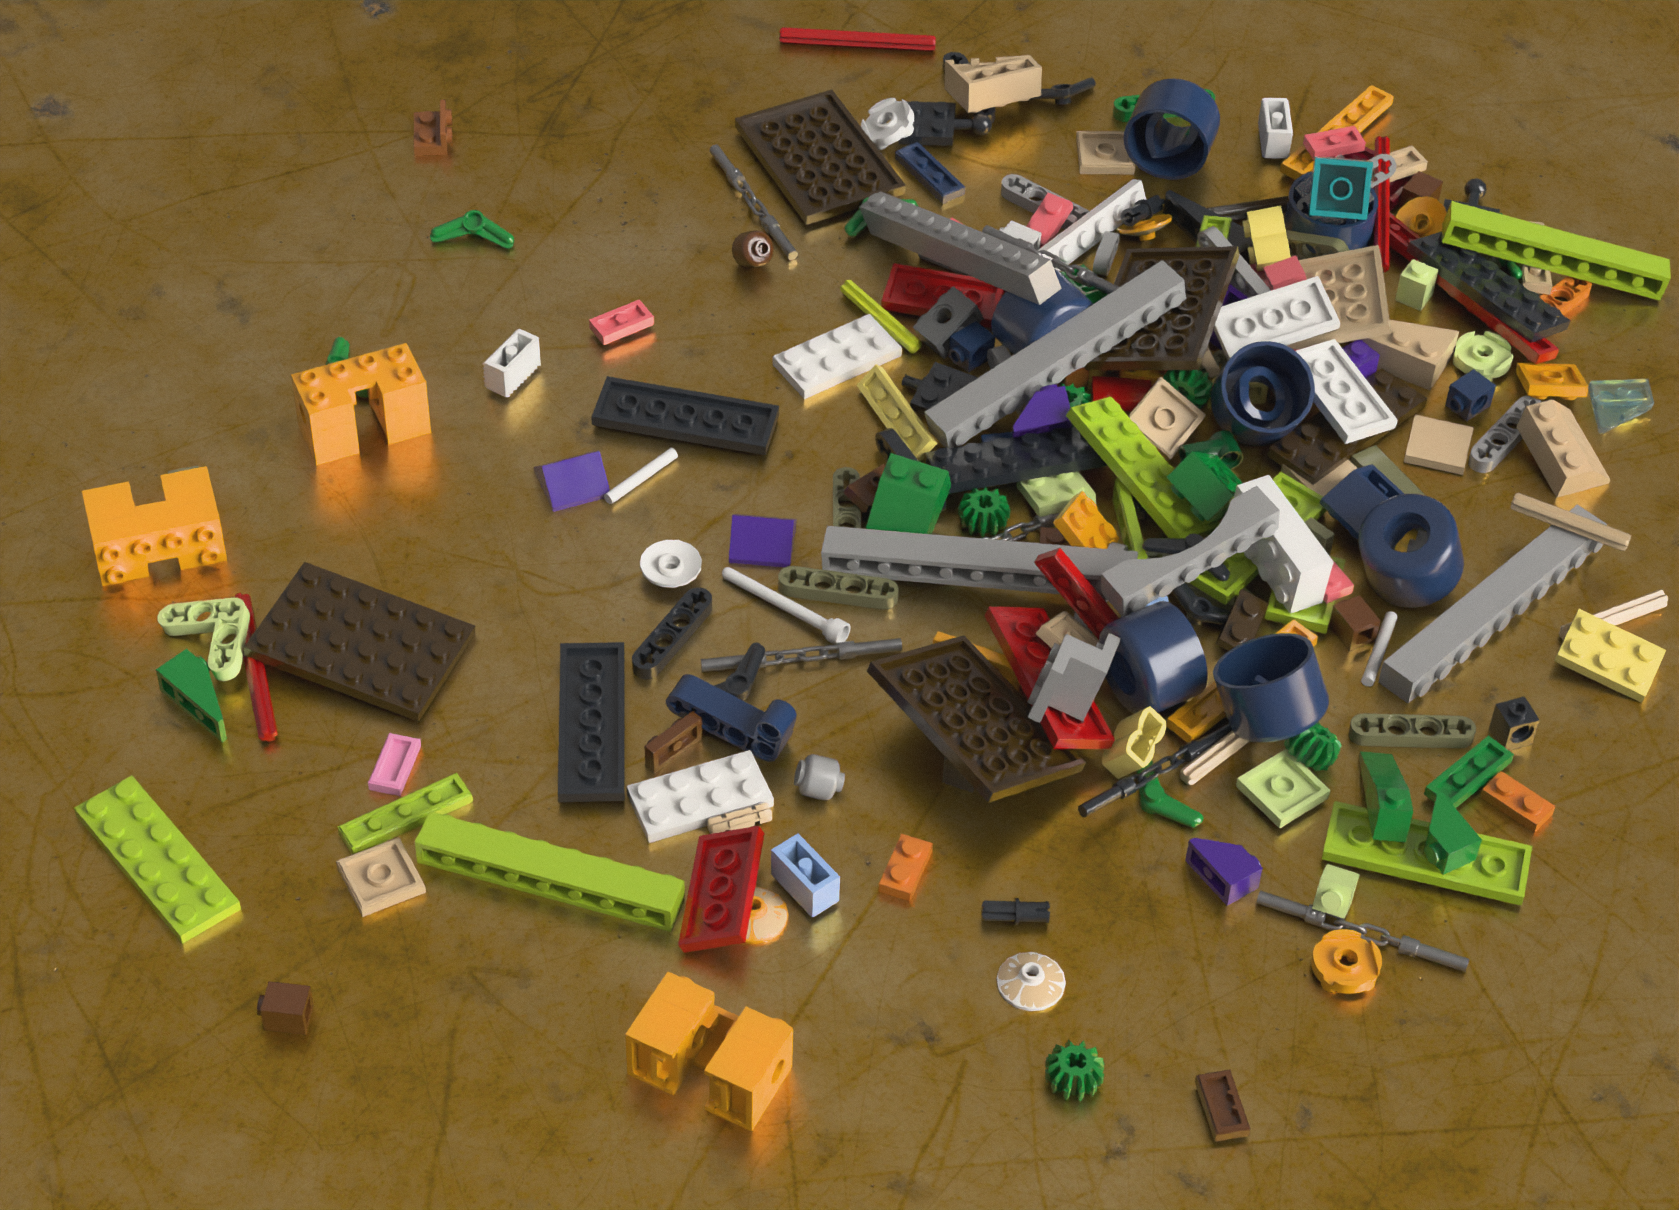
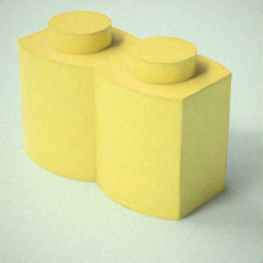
M1281 206L1247 212V220L1242 221L1245 238L1250 237L1252 247L1247 248L1250 264H1256L1257 271H1263V267L1290 258V249Z
M1150 706L1121 720L1115 729V741L1111 749L1104 750L1102 765L1117 779L1147 766L1153 758L1155 744L1164 736L1166 720Z

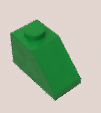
M1441 792L1436 795L1424 852L1428 861L1435 865L1444 875L1475 861L1482 839Z

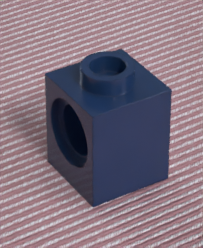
M975 321L950 336L949 358L953 363L969 373L988 361L987 351L995 347L996 336Z
M1473 369L1450 384L1445 406L1465 421H1468L1491 406L1496 385Z

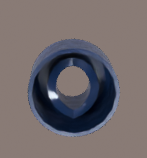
M1171 78L1150 84L1139 96L1124 131L1123 140L1127 154L1140 169L1158 178L1178 180L1194 175L1205 164L1219 130L1220 113L1217 104L1207 91L1187 80ZM1165 113L1174 114L1188 121L1191 126H1175L1169 123L1163 115Z
M1313 171L1300 176L1293 182L1289 190L1284 219L1286 230L1338 238L1347 244L1349 250L1370 246L1378 208V198L1373 188H1370L1367 220L1325 216L1314 220L1305 215H1309V203L1307 201L1302 203V210H1299L1296 206L1302 197L1311 192ZM1306 244L1307 249L1316 254L1315 249L1311 245Z
M1054 269L1062 289L1042 304L1038 305L1007 291L998 302L991 322L992 333L1012 355H1015L1093 305L1058 270Z
M1272 341L1254 342L1239 349L1216 376L1211 390L1212 412L1220 428L1230 431L1236 441L1251 446L1270 445L1293 431L1308 414L1314 400L1315 383L1308 364L1295 350L1284 344ZM1249 383H1263L1271 389L1276 400L1272 411H1261L1251 404Z
M1421 494L1397 495L1376 505L1363 520L1359 531V549L1367 580L1373 591L1380 598L1400 607H1423L1443 599L1456 587L1463 573L1464 557L1456 521L1451 512L1441 502ZM1421 528L1427 533L1428 540L1420 549L1412 552L1395 551L1396 544L1412 529Z
M1167 601L1156 602L1110 622L1102 629L1099 643L1104 644L1109 633L1120 638L1105 678L1116 698L1131 713L1135 714L1149 706L1159 713L1195 697L1205 690L1208 670L1203 648L1188 619L1173 604Z
M1278 633L1251 639L1225 653L1213 669V677L1229 725L1237 736L1247 741L1260 743L1275 742L1294 737L1318 723L1325 715L1329 706V695L1313 645L1309 639L1301 635Z

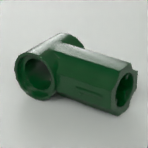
M1227 430L1216 432L1207 441L1179 446L1180 463L1192 451L1217 455L1230 469L1239 466L1243 460V454L1233 434Z

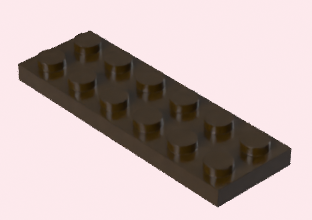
M1383 368L1366 379L1398 420L1396 427L1426 405L1427 397ZM1320 411L1270 446L1267 456L1281 466L1284 464L1314 485L1346 460L1350 461L1352 455L1366 450L1393 429L1345 444Z

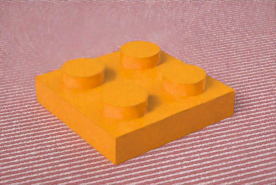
M1517 363L1516 374L1528 396L1536 399L1559 396L1565 400L1587 397L1588 385L1575 364Z
M1083 491L1073 496L1053 521V524L1071 546L1107 549L1111 542L1117 543L1120 539L1113 525L1104 519L1098 511L1095 502L1088 498Z

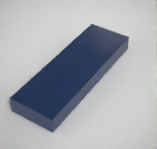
M918 142L895 151V159L942 204L965 194V186Z

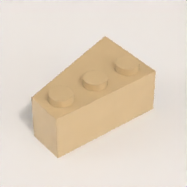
M1030 55L996 57V62L979 63V58L970 59V64H954V60H945V90L968 113H977L991 107H1003L1008 103L1028 101L1030 98L1041 96L1042 67Z
M1389 320L1391 334L1361 339L1380 354L1378 370L1383 368L1395 377L1431 390L1454 355L1459 331Z

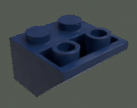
M1371 464L1354 469L1330 490L1319 503L1328 511L1332 518L1338 520L1349 531L1352 537L1359 539L1360 527L1367 514L1382 501L1404 493Z

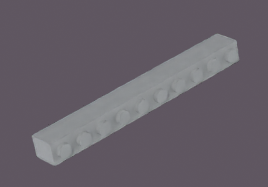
M881 191L871 195L868 201L859 206L872 235L1038 305L1062 289L1052 262L1048 258Z
M1163 260L925 411L929 432L945 448H954L965 444L970 438L982 430L988 429L993 423L1007 414L1013 413L1018 407L1031 400L1035 392L1040 391V388L1061 382L1066 376L1084 367L1095 357L1106 353L1117 343L1131 337L1145 325L1157 320L1162 314L1179 306L1186 300L1184 279Z
M1578 504L1569 511L1607 525ZM1551 525L1383 661L1379 683L1406 703L1411 702L1418 695L1420 697L1425 695L1430 689L1431 684L1437 679H1444L1449 674L1451 668L1458 662L1460 664L1465 662L1471 651L1477 646L1483 647L1497 630L1502 631L1508 625L1511 618L1516 614H1523L1534 599H1541L1551 585L1554 583L1559 584L1565 578L1568 571L1573 567H1580L1586 557L1591 552H1598L1603 544Z
M827 526L821 557L822 570L900 581L1060 594L1035 565L1034 561L1040 554L1061 548L1100 596L1106 598L1101 593V573L1126 559H1137L1138 552Z

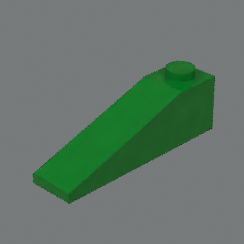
M1360 751L1359 762L1372 839L1406 842L1413 815V806L1410 790L1393 755Z

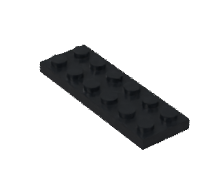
M1442 231L1409 242L1406 250L1409 254L1420 262L1438 269L1439 276L1530 343L1567 330L1571 320L1565 317L1559 309L1547 304L1537 293L1525 288L1516 278L1507 275L1498 268L1497 264L1488 261L1478 252L1442 243Z
M607 376L591 420L594 426L766 455L779 417V405Z
M1076 427L1067 429L1055 428L1050 432L1026 433L1015 438H998L994 441L969 443L965 446L940 448L936 451L925 452L926 464L949 472L951 488L948 494L968 491L973 488L979 489L985 488V486L991 487L1108 466Z
M624 642L560 643L558 802L625 801Z

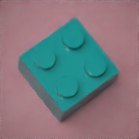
M1314 156L1309 215L1367 220L1373 162Z

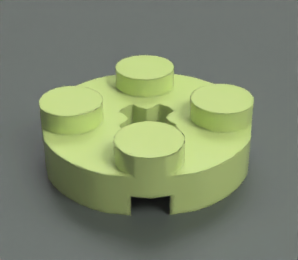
M1475 331L1462 335L1457 340L1454 351L1453 365L1466 374L1475 369L1491 382L1493 378L1501 377L1509 371L1513 354L1510 352L1511 346L1507 340L1500 335L1486 331L1484 335H1474Z

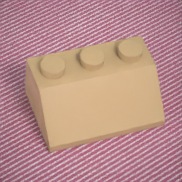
M1553 399L1526 406L1517 424V429L1556 498L1609 484V476L1570 409Z

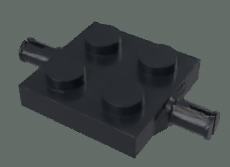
M935 362L927 376L920 380L905 374L901 385L917 391L910 401V406L914 412L925 415V411L978 377Z

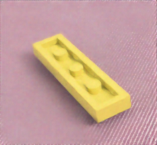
M875 364L857 384V387L886 428H893L918 461L921 462L926 456L925 452H930L937 445V442L886 371Z

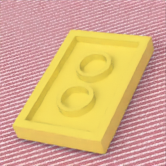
M1578 609L1554 661L1642 703L1666 650Z

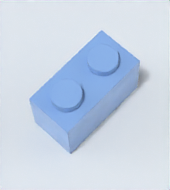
M799 834L771 849V875L812 918L839 901L840 876Z

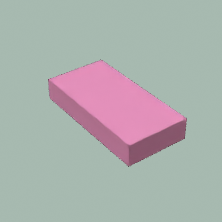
M389 733L368 781L369 790L401 796L421 748L420 739Z

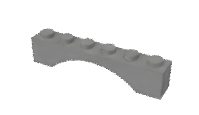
M1255 486L1232 499L1228 511L1219 526L1195 546L1180 553L1161 558L1126 559L1101 573V593L1122 617L1136 612L1155 599L1167 596L1173 589L1183 583L1195 580L1199 574L1211 567H1218L1225 559L1232 555L1246 551L1250 545L1260 539L1272 536L1279 528L1280 510L1258 486Z

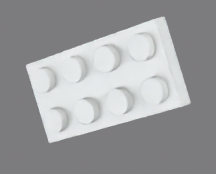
M1319 276L1222 306L1214 326V331L1229 361L1239 349L1248 344L1272 341L1290 345L1339 329L1340 321Z
M868 314L774 355L773 366L806 399L871 370L875 364L880 366L902 355V347Z
M1335 339L1296 350L1308 364L1314 378L1315 395L1313 402L1345 444L1396 427L1398 421Z
M751 750L627 786L628 798L648 843L708 825L707 820L714 816L721 815V818H723L725 813L746 807L755 809L754 805L764 802L768 803L770 807L774 806L772 793Z

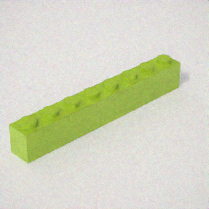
M1451 201L1442 223V243L1659 301L1671 279L1670 259Z
M430 812L415 840L417 863L672 932L685 901L684 880L678 879L673 875H663L645 870L640 866H630L615 862L606 857H596L582 853L577 849L559 847L549 844L544 840L522 837L514 832L500 831L486 827L481 823H471L456 819L447 814L441 815Z

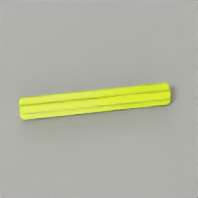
M846 280L841 285L840 291L864 313L870 314L889 335L911 354L916 353L921 348L922 342L852 280Z

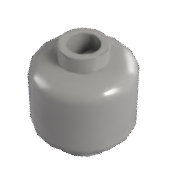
M811 754L805 760L798 762L794 776V785L798 786L799 792L803 796L829 800L833 797L835 791L841 792L845 773L840 772L837 760Z

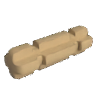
M764 802L754 805L755 809L746 807L725 813L723 818H721V815L711 817L707 820L708 830L710 834L725 832L726 830L755 826L757 821L759 824L772 820L771 808L768 803Z

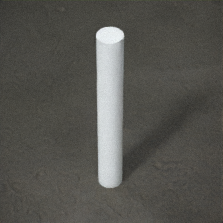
M669 448L604 494L606 502L609 504L616 502L678 457L677 452L673 448Z
M1386 612L1361 679L1362 684L1365 686H1372L1376 679L1398 618L1394 612Z

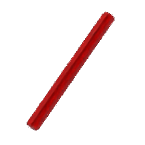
M782 27L779 33L780 42L790 44L935 51L936 37L934 35Z
M1387 136L1375 138L1374 157L1379 154L1390 155V139ZM1382 158L1379 159V165L1374 168V174L1381 171L1387 174L1390 161L1384 162ZM1390 178L1374 186V191L1378 198V208L1374 223V246L1379 245L1383 273L1389 270Z
M239 592L235 594V598L242 599L250 612L246 645L256 631L257 626L250 595ZM243 653L258 737L261 741L272 742L275 740L278 732L265 666L263 662L247 657Z

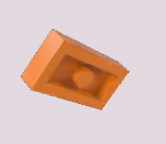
M1502 771L1482 789L1480 798L1534 833L1553 815L1555 805Z
M901 834L879 882L878 892L910 902L932 853L933 843Z

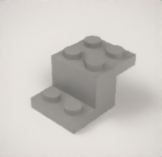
M1109 633L1104 644L1097 642L1094 647L1066 634L1061 645L1054 643L1027 703L1033 705L1028 718L1040 723L1049 705L1084 721L1108 672L1120 638Z

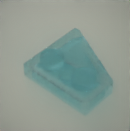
M1648 379L1591 381L1588 386L1599 434H1604L1651 410L1654 404Z

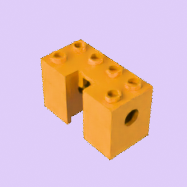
M407 343L291 374L298 426L316 466L360 453L354 405L357 404L356 391L368 388L370 408L374 410L385 432L388 445L431 433L426 381Z
M207 466L160 475L164 491V501L135 506L129 481L82 491L102 586L149 577L148 563L177 557L181 570L227 561L220 518Z
M670 972L666 973L625 1034L628 1075L674 1096L692 1066H697L704 1070L705 1075L709 1076V1100L705 1105V1110L750 1131H753L792 1069L793 1027L779 1018H771L749 1007H745L740 1016L714 1005L713 991L695 984L685 976H677Z

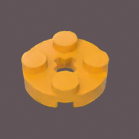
M1339 929L1325 934L1318 944L1316 943L1311 958L1312 970L1316 978L1321 981V987L1329 993L1354 994L1371 990L1376 983L1382 966V956L1377 945L1372 940H1370L1369 944L1366 940L1360 938L1361 933L1354 930ZM1347 957L1349 962H1355V964L1351 966L1343 965L1340 963L1341 958Z

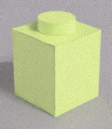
M1412 259L1400 275L1395 301L1421 311L1433 295L1438 269Z
M1327 864L1320 878L1312 909L1345 919L1352 903L1360 874Z

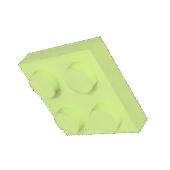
M1078 471L1017 482L1018 490L1039 517L1061 513L1073 496L1081 491L1096 504V493Z
M1288 749L1281 751L1238 777L1236 787L1279 828H1282L1329 799L1331 791L1301 762H1297L1294 756L1289 755Z

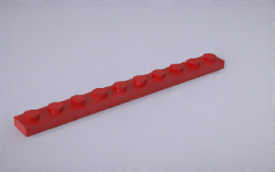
M1390 213L1389 245L1394 251L1399 252L1410 262L1412 259L1419 261L1406 250L1410 241L1421 237ZM1437 274L1436 283L1447 291L1450 297L1463 304L1470 313L1475 314L1486 323L1488 328L1501 335L1511 346H1514L1523 353L1529 361L1538 364L1556 358L1559 349L1549 340L1543 338L1530 343Z

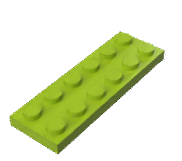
M1112 397L1070 408L1066 417L1169 538H1186L1189 534H1198L1204 538L1209 536L1219 526L1220 523L1218 521L1208 522L1205 520L1203 522L1199 520L1190 509L1193 505L1186 498L1180 499L1171 490L1170 486L1172 483L1168 480L1167 476L1174 468L1169 465L1157 448L1139 430V427L1127 416Z
M1282 472L1272 479L1304 522L1311 517L1317 521L1327 512L1319 503L1323 498L1322 495ZM1244 552L1236 553L1223 562L1230 571V577L1227 581H1219L1206 570L1199 574L1195 580L1188 583L1226 605L1259 574L1256 564L1251 559H1248Z
M132 775L74 807L76 817L182 944L241 910L240 901Z
M1334 801L1322 860L1522 906L1532 852L1531 845L1478 834L1482 841L1476 860L1443 875L1435 865L1428 861L1424 852L1429 822L1412 818L1406 842L1373 840L1367 808Z

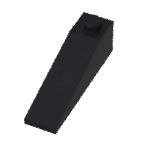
M1171 190L1165 194L1163 213L1171 215V221L1196 244L1203 216L1223 217ZM1232 222L1228 241L1232 246H1238L1239 254L1251 265L1247 249L1252 247L1251 238H1245L1243 227Z

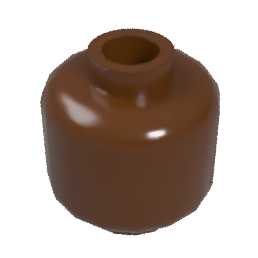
M755 230L741 233L732 244L733 258L737 264L744 268L750 269L765 266L773 257V242L762 231Z

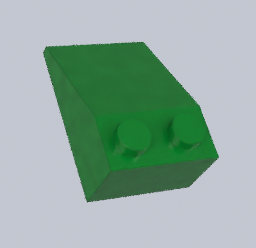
M1194 451L1167 476L1168 480L1172 483L1170 486L1171 490L1180 499L1186 498L1193 505L1190 508L1192 513L1203 522L1205 520L1217 522L1223 519L1228 511L1231 500L1234 499L1237 485L1243 483L1217 455Z
M891 453L878 484L866 529L932 534L951 488L949 472Z

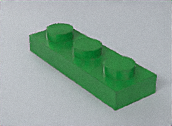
M1488 735L1429 783L1425 788L1424 795L1435 803L1436 795L1442 792L1453 806L1457 808L1512 762L1514 754Z

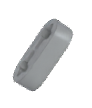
M1109 231L1104 232L1094 259L1092 272L1107 277L1117 252L1120 234Z

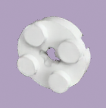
M887 98L872 106L868 111L870 116L866 122L864 119L861 122L862 129L878 150H882L913 133L914 112L907 101Z

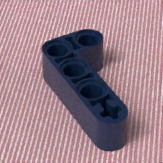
M691 674L683 675L665 700L668 709L675 715L684 718L694 711L702 718V729L744 751L751 750L754 756L767 762L776 760L792 736L797 717L795 709L786 701L775 699L764 712Z

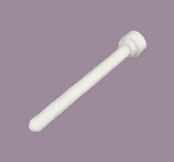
M730 567L722 570L724 579L822 630L826 640L832 644L837 645L838 642H845L851 629L849 623L839 618H830L828 620Z

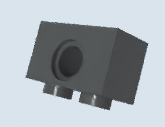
M953 286L947 293L939 297L937 303L927 313L918 319L913 328L924 344L945 359L949 355L950 336L975 321L980 323L984 317L978 306Z

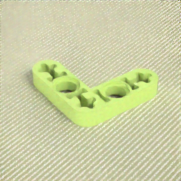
M223 598L175 603L165 606L157 616L158 622L169 636L213 632L208 667L217 680H231L239 673L250 620V612L242 599ZM211 612L206 620L196 621L202 613ZM236 634V638L232 642L222 644L226 636Z

